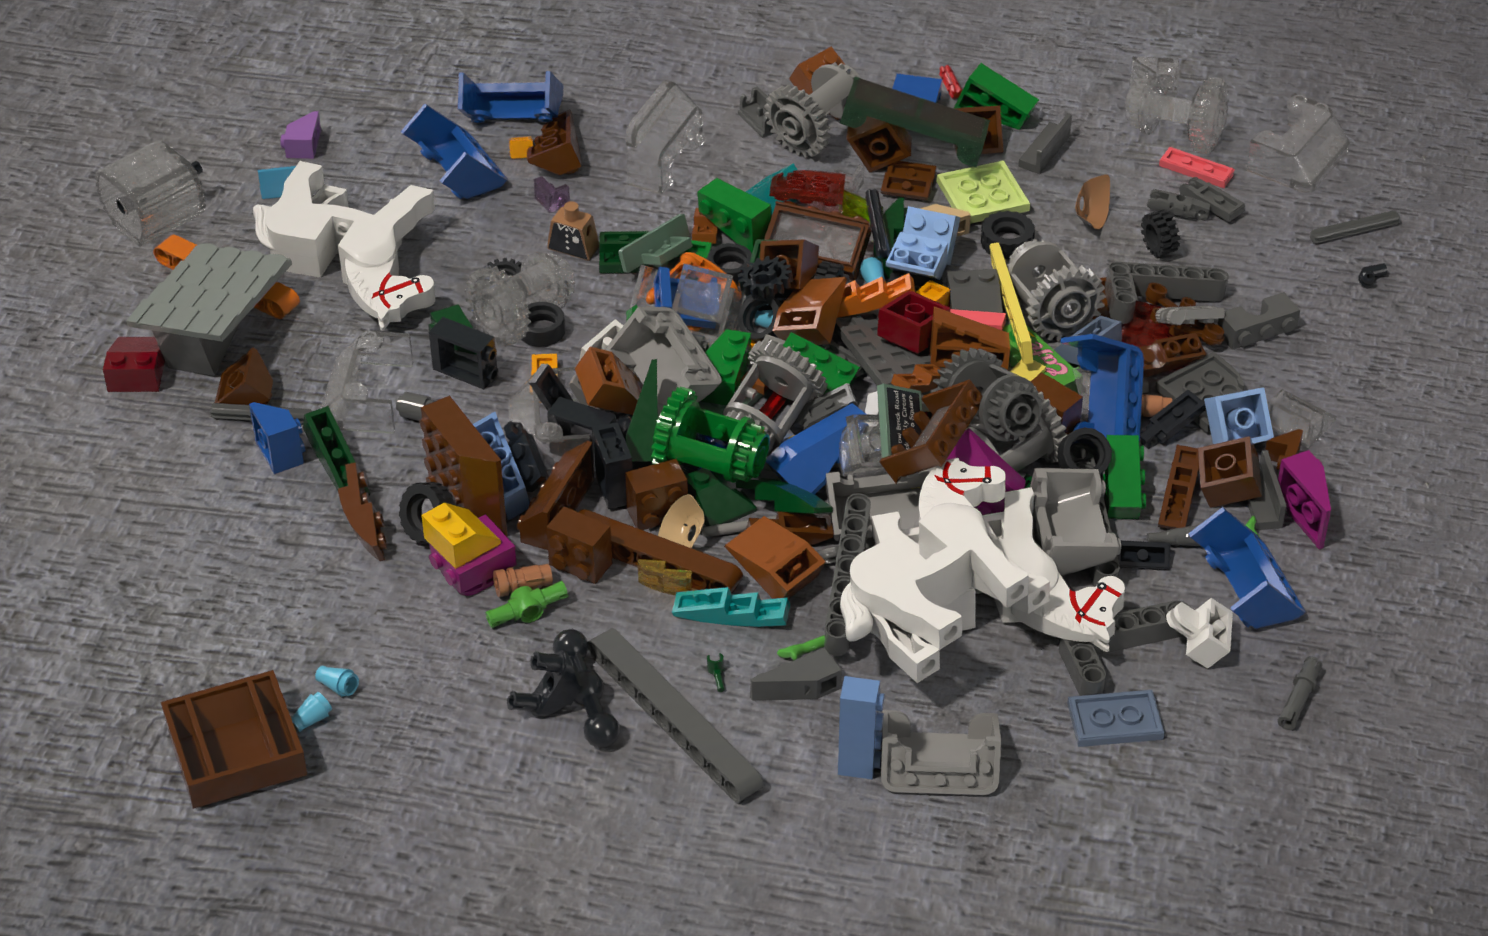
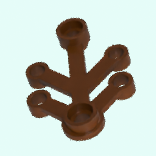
M1149 283L1145 292L1146 300L1154 305L1161 304L1166 308L1196 306V302L1188 297H1183L1180 305L1177 306L1165 297L1167 289L1159 283ZM1153 308L1150 319L1155 323H1158L1155 315L1159 308ZM1195 319V324L1171 325L1169 328V333L1173 336H1180L1184 333H1197L1204 343L1211 346L1222 344L1224 341V330L1222 327L1214 323L1198 322L1199 319Z

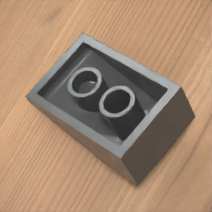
M996 269L947 271L946 287L950 289L951 309L1002 313L1000 284Z

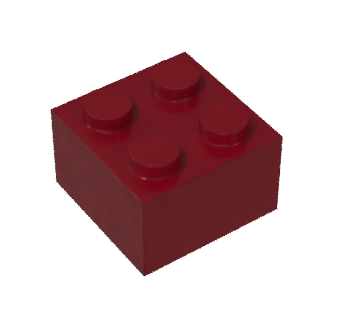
M909 290L879 309L877 336L886 339L890 343L907 348L911 352L920 353L930 346L934 307L949 312L951 308Z

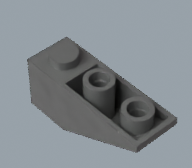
M822 648L751 678L750 698L752 701L818 699L841 689L842 670L828 651Z

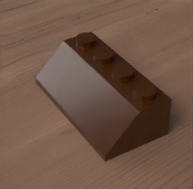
M586 441L565 452L560 461L554 464L551 475L542 483L540 492L531 499L529 509L525 515H521L519 518L517 529L520 531L521 543L548 550L547 525L563 507L576 511L595 480L592 442Z

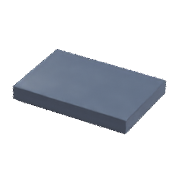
M1153 690L1068 697L1067 704L1078 747L1164 739V730Z

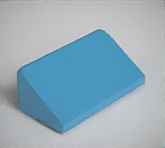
M296 166L258 170L261 198L281 197L284 190V182Z

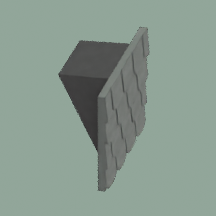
M199 244L194 247L184 261L179 262L166 280L161 282L147 299H143L126 320L128 327L152 330L168 368L215 376L240 322L292 265L291 258H286L280 254L266 255L253 250L240 251L234 247L220 248L213 244Z

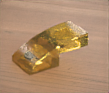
M638 559V582L642 585L675 596L677 592L692 591V571L666 569V561Z

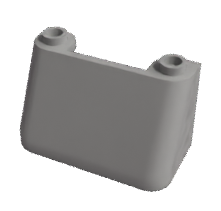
M638 307L605 349L613 352L628 368H632L642 384H644L651 360L657 359L658 418L663 410V406L667 405V398L671 397L672 391H676L677 387L680 388L681 386L695 391V395L698 396L696 401L699 403L711 394L722 381L720 374L677 312L667 307Z
M934 468L901 477L897 485L889 474L854 479L852 474L847 475V480L840 478L839 472L826 473L828 503L833 507L831 522L834 539L840 541L848 497L859 493L866 495L871 501L867 538L873 537L872 516L899 511L901 530L919 527V497L922 485L927 475Z
M1035 468L1030 488L1032 487L1034 492L1032 537L1034 542L1053 559L1060 575L1065 576L1115 560L1116 555H1119L1121 552V541L1119 538H1116L1115 533H1106L1099 507L1100 497L1105 495V482L1101 480L1098 469Z
M897 710L882 711L884 718L881 731V780L887 790L900 793L987 795L998 788L1001 754L998 713L977 714L969 721L968 734L910 732V719L905 713Z

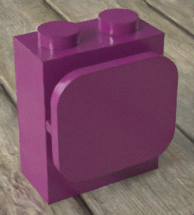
M486 514L478 519L501 540V544L457 569L430 544L431 554L429 555V560L436 570L439 569L447 583L464 596L475 595L494 585V570L504 569L506 571L507 568L517 565L515 545Z

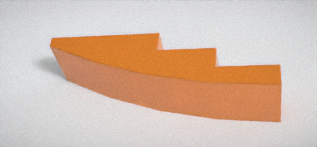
M909 273L889 283H886L883 277H880L861 287L854 280L845 285L837 317L873 311L885 306L909 290L915 292L914 280Z

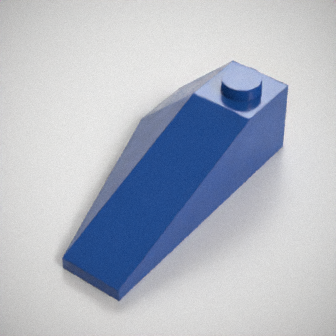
M851 403L784 441L767 457L766 463L782 482L795 485L815 495L826 484V473L830 472L835 463H840L843 458L842 451L847 444L855 440L869 417Z

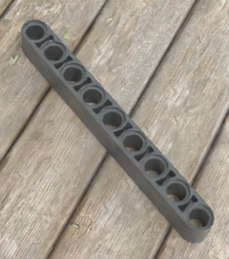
M611 628L588 641V650L593 659L734 802L739 803L763 788V781L758 771L617 630Z

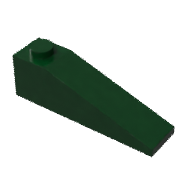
M657 359L651 360L626 434V444L632 457V468H643L653 465L651 455L654 450L651 447L654 444L653 436L658 420Z
M329 406L304 414V432L337 491L339 488L348 486L345 465L354 463L355 460ZM365 487V493L367 492L370 496L368 487Z

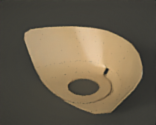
M690 494L682 496L670 507L662 521L658 536L692 548L704 524V512ZM695 525V535L691 541H688L689 531Z

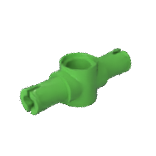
M559 581L541 590L539 588L532 590L529 586L519 587L511 594L507 604L485 612L487 621L491 628L512 619L515 621L521 619L525 623L534 622L542 616L543 610L547 608L546 605L568 597L566 586L563 581Z

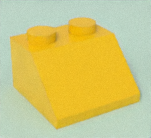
M442 503L422 514L424 538L455 569L501 544V540L469 509Z

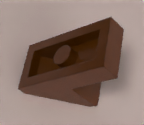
M1296 429L1267 440L1265 450H1268L1271 461L1278 462L1276 470H1280L1282 459L1299 454L1303 430Z

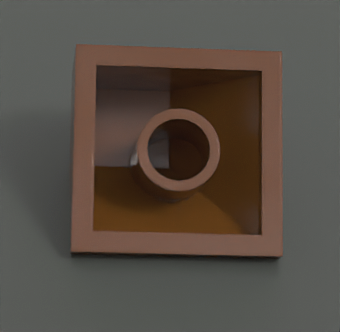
M1000 106L954 108L950 111L951 136L956 156L1003 153Z
M253 347L222 372L214 403L249 405L255 402L266 405L270 401L273 379L257 349Z

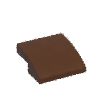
M905 161L888 165L887 172H885L881 194L928 200L934 184L937 166Z

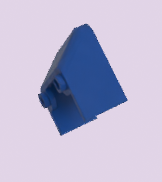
M546 71L545 82L474 83L464 72H459L458 110L474 123H484L485 119H539L541 122H552L553 118L558 116L564 85L551 71Z
M426 103L401 130L403 135L419 144L422 148L420 152L428 160L433 158L440 163L446 171L440 182L449 187L452 193L460 199L463 197L469 199L502 187L508 180L468 131Z
M1096 334L1061 338L1062 344L1078 348L1077 361L1080 367L1085 371L1091 372L1088 422L1077 423L1074 430L1084 427L1092 428L1102 433L1105 437L1106 435H1139L1140 441L1144 357L1140 348ZM1079 439L1073 443H1084L1092 449H1097L1087 439Z
M1225 508L1219 509L1188 533L1190 538L1206 550L1208 555L1205 558L1210 566L1214 569H1221L1227 576L1240 599L1230 608L1239 616L1246 627L1252 626L1258 629L1296 620L1306 613L1264 541Z

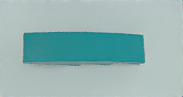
M729 587L677 592L672 614L675 617L730 626H783L787 624L791 605L788 598L761 600L758 592L732 595Z

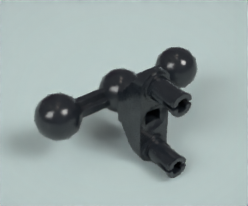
M575 629L563 630L554 639V654L536 651L533 653L534 656L531 657L530 665L532 670L546 671L536 690L532 694L510 692L507 698V707L510 710L530 711L536 717H545L568 705L571 706L573 702L585 707L588 715L583 728L586 740L590 745L597 748L610 747L618 739L620 733L619 722L612 714L604 712L599 699L602 697L604 684L601 677L596 672L588 670L584 658L588 651L587 638L582 632Z

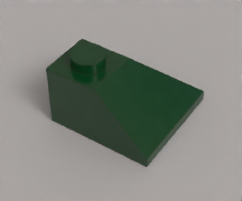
M701 468L685 475L687 478L688 494L696 500L703 510L704 524L706 526L731 523L757 511V507L741 488H736V483L726 481L723 474Z

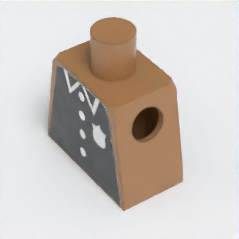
M567 202L551 220L547 249L589 261L599 248V239L593 216L579 211V206L576 202Z

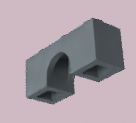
M1283 292L1264 298L1260 315L1249 314L1242 306L1226 310L1224 318H1218L1217 325L1223 328L1224 341L1233 350L1297 329L1300 309Z

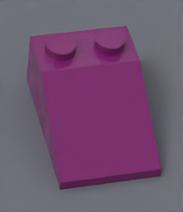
M970 428L965 430L947 460L959 458V461L969 466H996L1001 468L1005 472V492L1020 490L1025 487L1026 480ZM1005 497L994 503L983 501L974 508L980 511L982 515L1004 512Z
M1307 450L1281 460L1278 482L1286 503L1287 513L1320 550L1324 548L1331 506L1322 462Z

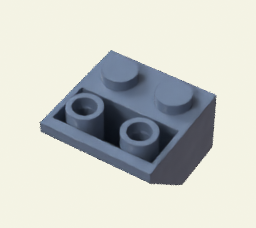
M1099 316L1072 336L1096 334L1122 342L1121 321ZM1060 344L1054 349L1068 363L1079 365L1077 361L1078 348Z

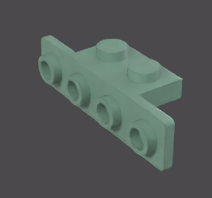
M685 214L675 216L621 248L619 256L623 272L629 273L642 264L663 267L668 264L669 260L680 257L684 251L691 248L692 242L691 237H689Z

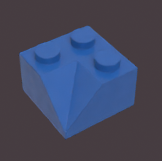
M255 402L250 403L249 407L255 442L273 473L276 474L304 464L302 453L305 452V446L299 436L303 431L298 418L293 419L287 409Z

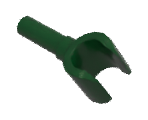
M719 653V660L712 661L710 660V655H708L707 671L714 675L718 692H723L725 690L722 680L724 656Z

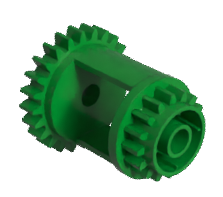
M680 386V388H676V391H672L671 397L667 398V405L663 406L655 426L654 444L651 447L654 450L651 458H653L652 464L677 459L679 465L685 462L723 474L724 479L735 483L738 479L749 482V479L757 478L765 465L770 446V437L764 431L765 427L756 425L753 418L746 416L738 420L701 409L696 401L698 396L691 389ZM697 433L729 442L727 450L695 440Z

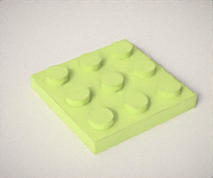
M1004 160L937 174V183L952 208L968 211L971 214L970 224L984 221L990 214H995L999 211H1015L1019 213L1030 211V202Z

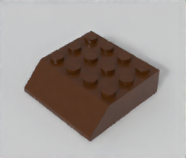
M450 395L422 406V419L419 420V423L424 432L422 445L426 451V458H424V464L428 470L426 482H439L442 486H446L449 489L448 491L452 493L456 506L469 509L477 518L486 514L502 533L508 537L501 459Z
M274 670L161 702L171 743L193 809L308 775L304 752Z

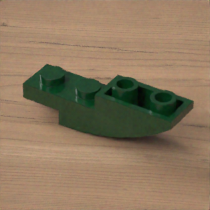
M898 198L883 214L890 248L889 254L899 233L903 232L908 209L904 208V198ZM874 245L873 257L883 263L885 279H890L893 270L886 267L888 257L878 258Z

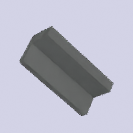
M1067 113L1059 124L1049 122L1021 156L1018 167L1040 174L1070 137L1072 115Z
M1264 450L1261 452L1259 464L1262 496L1248 499L1246 502L1251 517L1255 516L1256 530L1279 529L1283 527L1286 503L1268 450Z

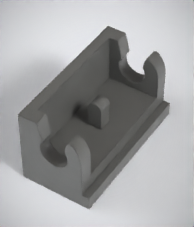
M756 86L751 90V99L749 101H746L747 97L744 94L741 95L738 115L764 138L774 133H771L772 125L766 123L770 118L764 115L768 111L764 108V105L767 104L766 99L768 96Z

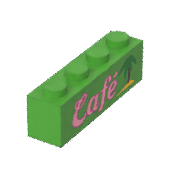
M1011 324L1004 326L1003 331L1009 333V363L1014 367L1022 358ZM1027 326L1032 342L1033 360L1046 366L1044 374L1081 395L1083 376Z

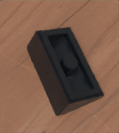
M1120 540L1121 552L1117 555L1120 568L1170 570V543Z

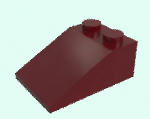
M118 337L106 353L103 366L107 392H159L165 359L155 337Z

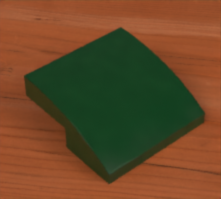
M648 231L600 232L599 273H625L623 272L619 250L647 234ZM642 264L629 273H648L649 264Z

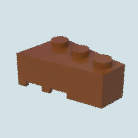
M934 307L930 341V364H934L937 367H945L944 361L953 362L952 354L960 356L962 349L969 352L970 348L977 350L980 348L996 355V359L1003 362L1001 367L1008 370L1010 355L1008 332Z

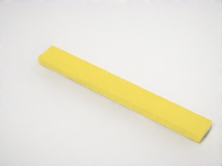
M990 244L991 265L993 269L997 270L1000 293L1024 364L1033 363L1031 338L1000 244Z

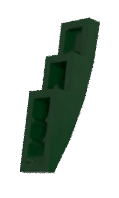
M760 477L749 479V482L739 479L736 481V488L755 489V500L775 501V511L833 512V507L816 495L789 483Z

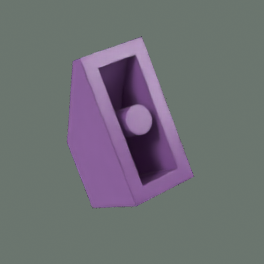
M313 111L287 125L285 134L281 135V148H285L286 158L314 159L321 132L319 111Z

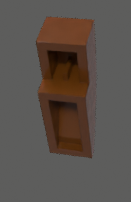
M777 512L776 519H770L807 541L810 545L833 538L834 535L830 514ZM749 518L746 529L760 518Z

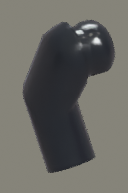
M1382 263L1363 267L1358 276L1359 283L1364 287H1368L1373 284L1375 277L1387 275L1386 264Z

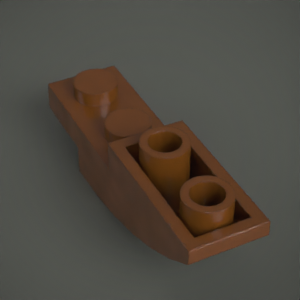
M1197 333L1158 339L1151 345L1139 347L1144 357L1143 378L1181 367L1207 355Z
M356 462L347 464L345 466L348 486L338 489L343 511L361 544L377 560L383 561L385 560L384 549L387 548V541L384 533H381V527L385 526L382 513L375 510L368 493H365V487H368L365 471L360 472Z

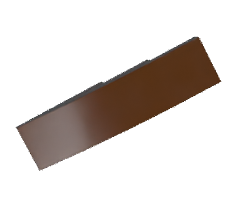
M1183 445L1176 446L1158 527L1167 529L1186 527L1199 472L1198 448Z

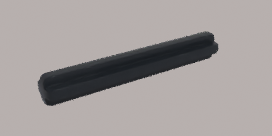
M868 189L865 192L876 256L880 259L882 257L887 258L890 255V248L879 192L876 189Z

